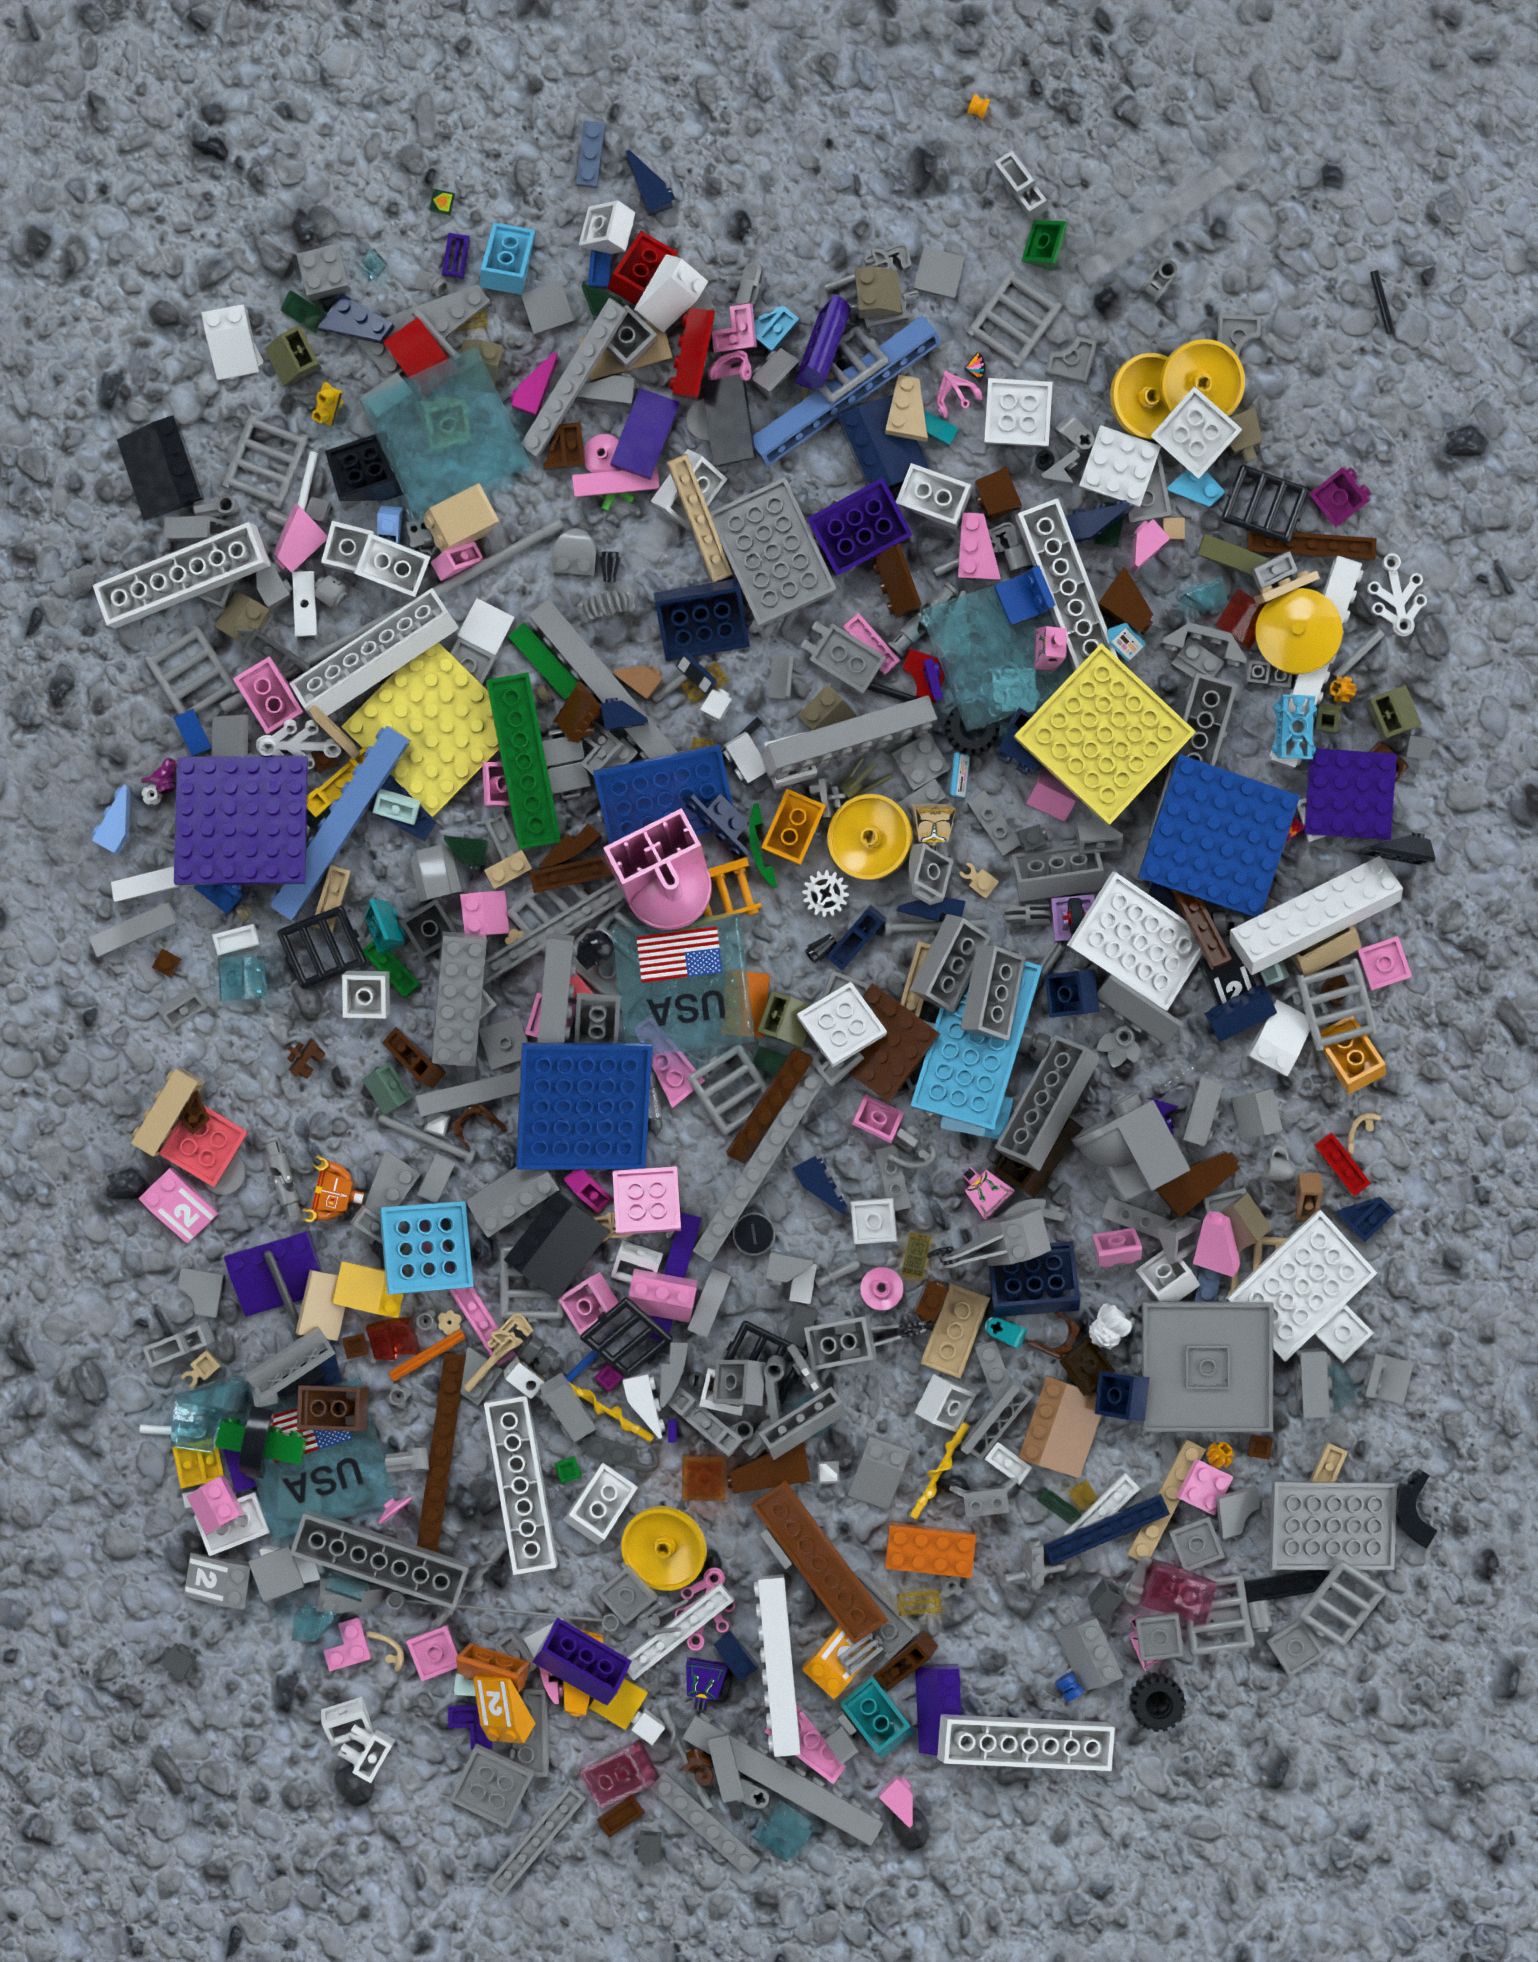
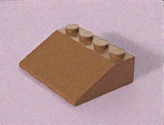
M1046 1375L1018 1458L1041 1467L1080 1478L1101 1415L1095 1414L1097 1392L1092 1391L1089 1395L1084 1396L1077 1385Z

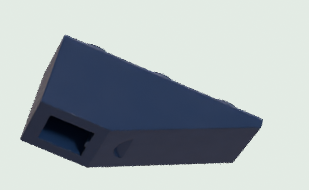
M1127 500L1114 502V506L1106 507L1103 504L1094 506L1093 510L1086 512L1085 509L1072 511L1073 514L1067 515V521L1074 542L1078 543L1098 538L1134 508V505L1127 503Z
M813 1156L793 1167L803 1188L840 1213H846L844 1208L848 1206L842 1195L837 1197L834 1191L837 1186L832 1176L827 1178L824 1172L827 1167L822 1158L817 1159L816 1156Z

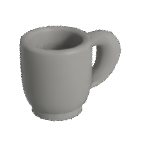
M1274 1145L1271 1148L1270 1156L1266 1159L1263 1174L1265 1179L1282 1182L1292 1180L1294 1164L1289 1162L1288 1152L1283 1146ZM1280 1153L1285 1159L1274 1157V1154Z

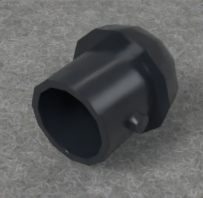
M594 931L587 934L588 939L581 940L578 945L577 956L575 957L586 970L592 966H598L599 961L602 959L608 960L614 952L613 942L602 931Z

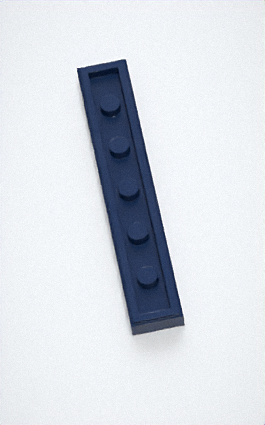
M1160 1493L1043 1544L1044 1551L1052 1566L1168 1516L1170 1513Z

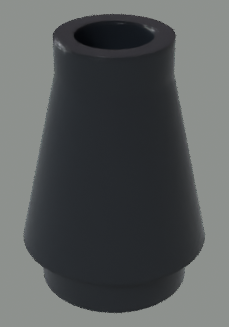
M602 551L600 563L603 582H616L621 559L619 552Z
M829 933L825 937L807 945L808 948L804 951L813 963L821 962L833 946L837 944V941Z

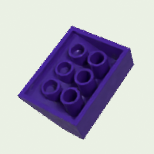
M883 477L806 518L834 576L842 574L913 535Z
M310 1230L224 1256L229 1277L245 1317L284 1305L264 1257V1252L268 1250L273 1253L292 1301L303 1300L310 1270L322 1272Z

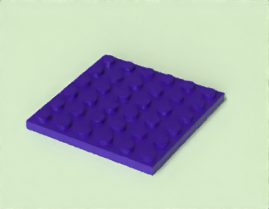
M177 757L174 884H306L308 757Z

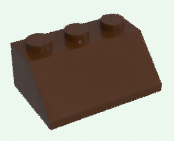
M900 544L875 555V562H872L875 574H880L882 582L879 583L882 594H887L889 602L886 605L889 614H894L895 619L919 611L922 604Z

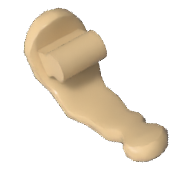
M1366 1113L1355 1119L1348 1136L1347 1153L1352 1156L1354 1154V1136L1359 1124L1365 1121L1366 1130L1369 1132L1373 1131V1120L1380 1122L1382 1119L1380 1115Z
M368 1631L366 1633L368 1638L384 1641L396 1650L397 1655L388 1654L385 1657V1661L387 1663H396L393 1670L395 1672L400 1671L405 1660L402 1647L386 1635Z

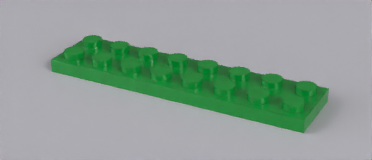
M529 672L488 679L486 684L518 849L560 842L559 827Z

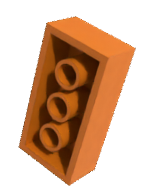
M889 1522L884 1563L885 1569L971 1578L976 1541L975 1531Z

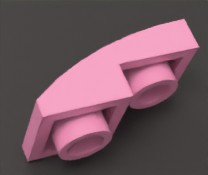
M540 1667L541 1678L549 1697L554 1704H559L560 1697H564L563 1684H559V1678H550V1676L554 1675Z

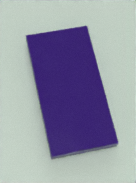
M639 388L610 466L651 480L680 402Z

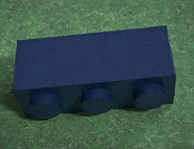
M1260 984L1251 987L1247 992L1239 996L1230 998L1229 1001L1219 1006L1212 1007L1204 1015L1213 1034L1219 1042H1222L1277 1014V1011L1269 993Z

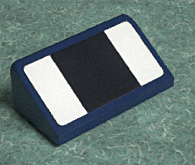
M688 652L682 654L676 667L704 694H708L717 685V680Z

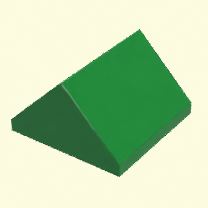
M1034 220L1021 261L1053 271L1068 223L1066 221Z

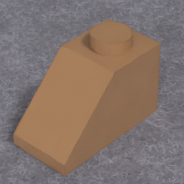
M646 665L615 669L613 672L616 678L647 701L663 682V678L660 677L662 673L653 666L650 669Z
M1319 1173L1298 1174L1295 1221H1307L1315 1212L1320 1210L1323 1189Z

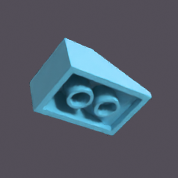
M493 222L480 269V287L523 294L535 230Z
M1004 1097L994 1131L943 1116L940 1128L1000 1139L1009 1122L1013 1098Z

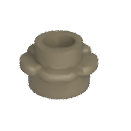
M545 684L540 687L536 686L534 695L537 701L546 705L549 704V701L553 699L550 689Z
M240 902V905L235 907L243 923L247 920L251 921L250 916L254 914L248 904L243 905Z

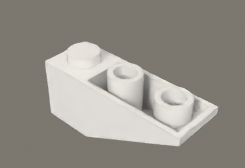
M648 1372L623 1378L627 1402L659 1439L662 1438V1432H666L664 1420H659L658 1411H661L659 1398H654L653 1390L656 1389L654 1377H650Z

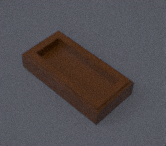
M631 1794L598 1817L597 1821L610 1838L643 1815L645 1811L635 1796Z

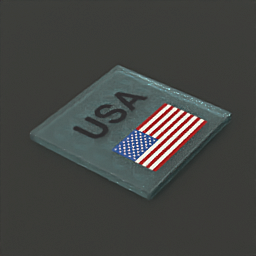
M740 913L701 917L685 927L674 930H661L649 925L612 929L625 1043H651L653 1055L756 1042Z
M360 1377L331 1386H362ZM298 1396L261 1407L273 1410L274 1421L272 1426L282 1428V1432L290 1433L291 1430L303 1433V1437H308L302 1464L297 1465L265 1458V1474L263 1479H254L272 1540L297 1533L302 1515L307 1509L339 1520L383 1506L392 1498L397 1501L390 1475L387 1473L385 1458L369 1406L367 1430L297 1429ZM250 1411L235 1417L240 1419V1423L247 1424Z

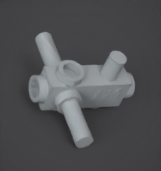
M1030 1537L1021 1543L1022 1548L1025 1550V1564L1022 1571L1003 1575L1004 1583L1024 1580L1028 1583L1030 1589H1039L1044 1585V1577L1048 1574L1065 1571L1066 1567L1064 1562L1045 1566L1044 1546L1041 1544L1040 1538Z

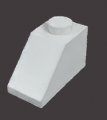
M712 689L700 709L701 714L720 724L732 702V699L729 698L730 694L722 689H718V691Z

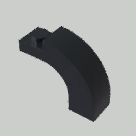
M255 1406L251 1408L243 1437L239 1472L252 1479H263L265 1474L266 1447L274 1416L273 1410Z
M1418 1468L1416 1472L1413 1471L1410 1475L1408 1487L1402 1483H1399L1397 1487L1396 1519L1401 1529L1409 1538L1427 1549L1438 1530L1423 1522L1417 1513L1416 1501L1418 1495L1430 1477L1429 1474Z

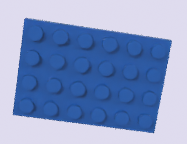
M720 744L593 770L609 844L681 808L696 835L713 832L700 822V818L696 813L686 808V803L682 800L684 795L694 794L706 807L716 794L721 793L733 806Z

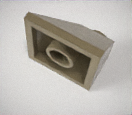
M463 340L459 354L460 359L456 366L458 373L454 375L453 382L494 392L505 353L503 345L484 340Z

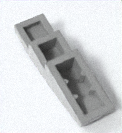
M166 903L89 937L96 956L101 957L137 940L151 936L178 923L170 903Z

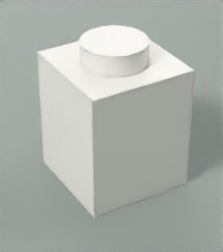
M644 1709L642 1713L638 1711L631 1720L633 1723L631 1730L651 1745L654 1744L665 1729V1723L647 1709Z

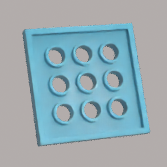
M465 1201L379 1208L387 1295L473 1287ZM442 1219L450 1221L451 1227L448 1231L441 1228L440 1222ZM422 1220L429 1223L430 1229L428 1232L420 1230L419 1224ZM400 1222H405L408 1225L409 1230L406 1234L399 1232L398 1225ZM445 1240L452 1243L453 1249L451 1252L444 1251L442 1244ZM423 1242L431 1244L432 1250L429 1254L422 1251L421 1245ZM405 1243L410 1246L411 1252L409 1255H403L400 1252L402 1244ZM446 1262L454 1264L455 1270L452 1274L445 1271L444 1265ZM426 1263L433 1266L434 1272L432 1275L424 1273L423 1267ZM404 1265H409L412 1268L413 1273L410 1277L403 1275L402 1268Z

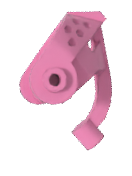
M736 350L721 356L708 370L709 381L740 374L741 380L745 381L746 384V381L752 376L747 353ZM741 362V365L731 368L732 364Z
M947 370L943 372L944 376L937 393L936 403L938 412L944 419L949 414L944 398L952 388L958 395L960 406L963 408H967L970 403L964 398L958 388L960 385L967 386L972 391L976 400H983L980 389L974 383L948 373Z

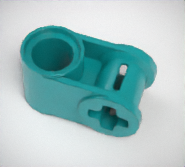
M998 1317L988 1318L984 1325L985 1331L989 1335L1020 1349L1028 1329ZM998 1322L997 1325L1000 1326V1329L995 1330L993 1333L991 1324H996Z

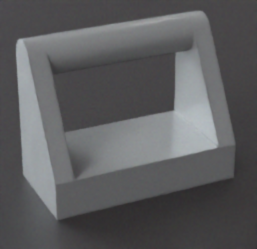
M1183 1215L1181 1218L1178 1217L1159 1227L1158 1236L1170 1264L1196 1252L1201 1232V1220ZM1186 1236L1189 1246L1178 1251V1240Z

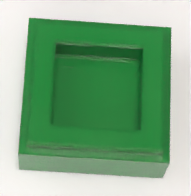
M575 1455L554 1463L561 1484L582 1477Z

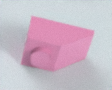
M471 542L444 551L431 561V564L440 581L481 562L484 558L476 543Z
M896 1774L878 1792V1795L910 1828L913 1825V1794L910 1788L912 1785L904 1776L900 1778Z

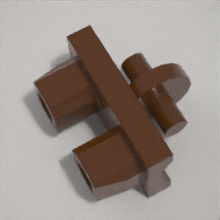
M312 1038L308 1040L305 1046L300 1041L295 1047L289 1045L287 1049L291 1053L287 1059L293 1063L288 1069L294 1076L299 1075L308 1079L314 1069L306 1064L311 1057L320 1062L325 1056V1052Z
M697 1748L686 1752L688 1764L683 1765L684 1772L695 1774V1779L699 1785L707 1786L711 1784L714 1778V1773L711 1769L714 1768L711 1755L705 1751L701 1752Z

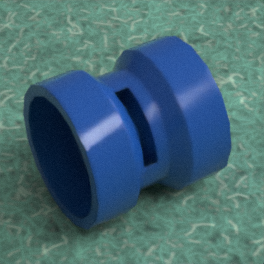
M1073 1672L1064 1674L1054 1682L1057 1689L1062 1691V1697L1066 1702L1076 1699L1084 1692L1082 1686L1075 1681L1076 1677Z

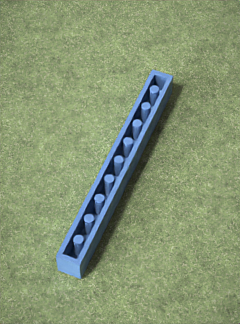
M923 315L912 321L907 327L895 333L890 339L878 346L889 359L885 366L834 403H830L819 390L807 396L802 402L790 408L788 412L772 421L771 424L760 432L754 434L755 453L769 467L836 419L839 414L853 407L941 344L937 331ZM871 352L865 357L860 358L867 367L877 361ZM854 365L842 371L850 380L860 373ZM836 377L830 382L825 383L832 392L843 386Z
M386 726L385 729L382 727L375 737L378 739L375 745H370L364 754L366 759L362 765L358 764L352 772L354 775L350 783L347 781L340 791L342 796L338 801L334 800L329 808L331 813L327 819L323 818L317 827L319 829L315 837L312 835L306 843V884H284L281 890L277 889L271 897L273 902L270 907L288 919H297L328 871L329 866L333 863L409 746L411 740L392 727Z

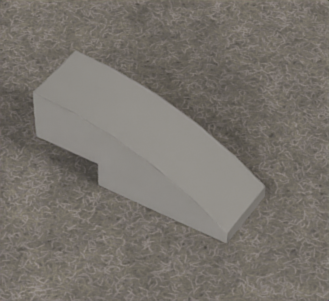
M1013 151L994 161L1006 185L1030 220L1049 209L1047 199L1038 189L1035 180Z
M714 1268L711 1269L687 1330L706 1338L708 1337L732 1277L731 1275Z
M207 1321L145 1346L143 1351L151 1368L215 1342V1339Z
M688 1341L670 1342V1362L661 1363L660 1407H665L678 1386L687 1357Z

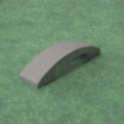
M681 1387L667 1402V1405L728 1457L743 1442V1439L725 1426L707 1409L700 1407V1403Z

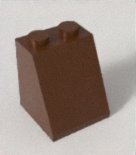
M1123 567L1098 602L1101 614L1117 625L1128 623L1138 635H1144L1153 624V621L1150 619L1154 614L1128 570Z

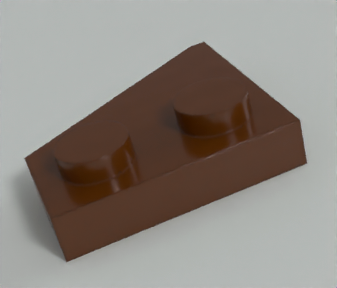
M581 423L559 424L555 433L556 436L549 449L550 452L547 460L543 465L544 470L585 466Z

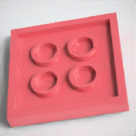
M205 1106L210 1120L196 1133L192 1134L179 1119L159 1155L212 1187H216L249 1131Z

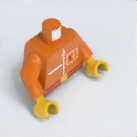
M316 1156L317 1159L321 1160V1164L318 1166L313 1164V1167L320 1170L312 1207L311 1209L305 1208L302 1210L303 1212H308L309 1217L301 1220L305 1222H312L313 1220L329 1221L342 1216L344 1211H348L350 1203L362 1205L365 1193L353 1190L355 1181L352 1180L351 1174L341 1164L326 1160L321 1156Z

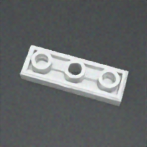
M292 572L295 636H318L316 589L314 587L315 572ZM304 601L309 602V605L306 608L302 607V603Z

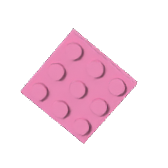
M677 1167L613 1171L616 1235L681 1231Z

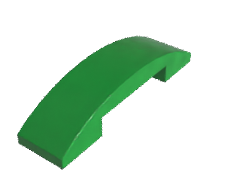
M754 803L749 822V839L752 855L759 872L772 888H777L773 865L768 867L763 865L755 827L763 825L759 803Z

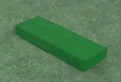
M374 941L362 950L364 955L379 971H389L390 983L405 999L421 985L391 951L378 954Z

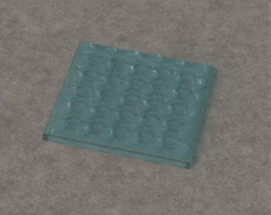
M477 346L359 400L415 519L425 516V512L429 508L478 483L484 488L531 465Z
M995 585L920 611L967 732L1011 717L1019 707L1028 711L1042 706L1074 673L1067 653L1065 660L1055 671L1034 669L1035 629L1045 626L1056 627L1051 612L1049 610L1010 625L994 589Z

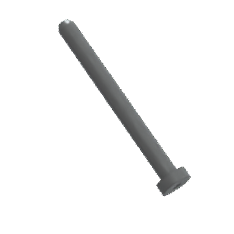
M270 1250L265 1251L264 1257L295 1328L293 1330L294 1337H303L304 1335L296 1334L299 1315L273 1253Z

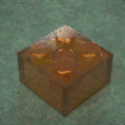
M683 1454L682 1500H726V1454Z

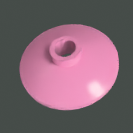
M600 434L591 438L584 447L585 467L591 473L618 471V468L610 466L619 440L609 434ZM605 450V454L603 456H599V451Z
M874 1268L867 1272L862 1279L860 1285L861 1296L865 1303L873 1309H891L902 1298V1280L890 1268ZM884 1284L886 1286L885 1291L879 1292L877 1289L878 1285Z
M406 1497L398 1501L392 1498L383 1505L385 1510L377 1522L378 1526L404 1508L413 1498Z

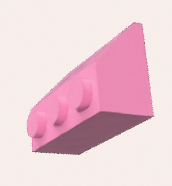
M634 1269L628 1298L648 1315L690 1323L698 1281Z

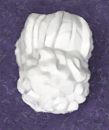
M1103 1304L1098 1311L1097 1319L1089 1327L1092 1343L1110 1350L1119 1344L1121 1337H1125L1130 1333L1131 1329L1135 1326L1134 1317L1130 1320L1126 1319L1125 1314L1118 1310L1115 1305Z

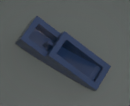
M944 898L942 902L929 905L922 900H916L899 905L896 911L938 922L940 914L962 917L966 901Z
M870 905L826 958L843 971L887 918Z

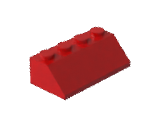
M689 308V313H684L682 326H686L684 335L680 334L678 342L681 353L680 356L676 355L673 367L677 369L676 377H671L669 387L670 390H673L672 396L698 401L715 317L714 310Z

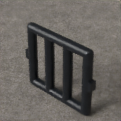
M1241 465L1233 486L1229 488L1228 500L1221 519L1228 524L1288 544L1291 541L1297 522L1301 520L1303 514L1301 511L1308 494V488L1252 467ZM1248 475L1257 478L1258 481L1244 519H1240L1231 514L1245 476ZM1268 482L1278 486L1263 527L1252 523V519L1264 486ZM1286 489L1299 494L1283 534L1272 530Z
M337 906L277 931L279 940L286 953V963L291 965L298 984L303 989L343 974L346 971L361 967L367 962L357 939L359 938L356 929L353 930L343 906ZM335 916L339 917L356 957L355 960L347 963L344 962L326 921ZM319 924L337 966L327 971L323 967L307 930L308 927ZM297 931L301 935L317 972V975L307 979L287 936Z
M628 1297L623 1298L607 1313L603 1311L597 1316L598 1320L580 1335V1339L625 1378L631 1377L646 1363H652L656 1359L655 1355L673 1341L672 1335ZM625 1308H628L633 1313L629 1319L600 1343L592 1338L595 1333ZM641 1320L648 1326L615 1355H611L606 1350L638 1321ZM654 1332L662 1338L628 1368L620 1362Z
M743 1321L733 1342L730 1341L726 1349L728 1352L724 1360L734 1359L747 1331L759 1336L748 1360L757 1361L767 1340L778 1345L774 1355L781 1356L782 1358L786 1350H788L787 1347L794 1343L749 1321ZM796 1345L804 1360H806L808 1351ZM773 1365L770 1368L776 1371L778 1366ZM792 1367L779 1392L780 1404L784 1403L793 1384H796L800 1377L794 1367Z

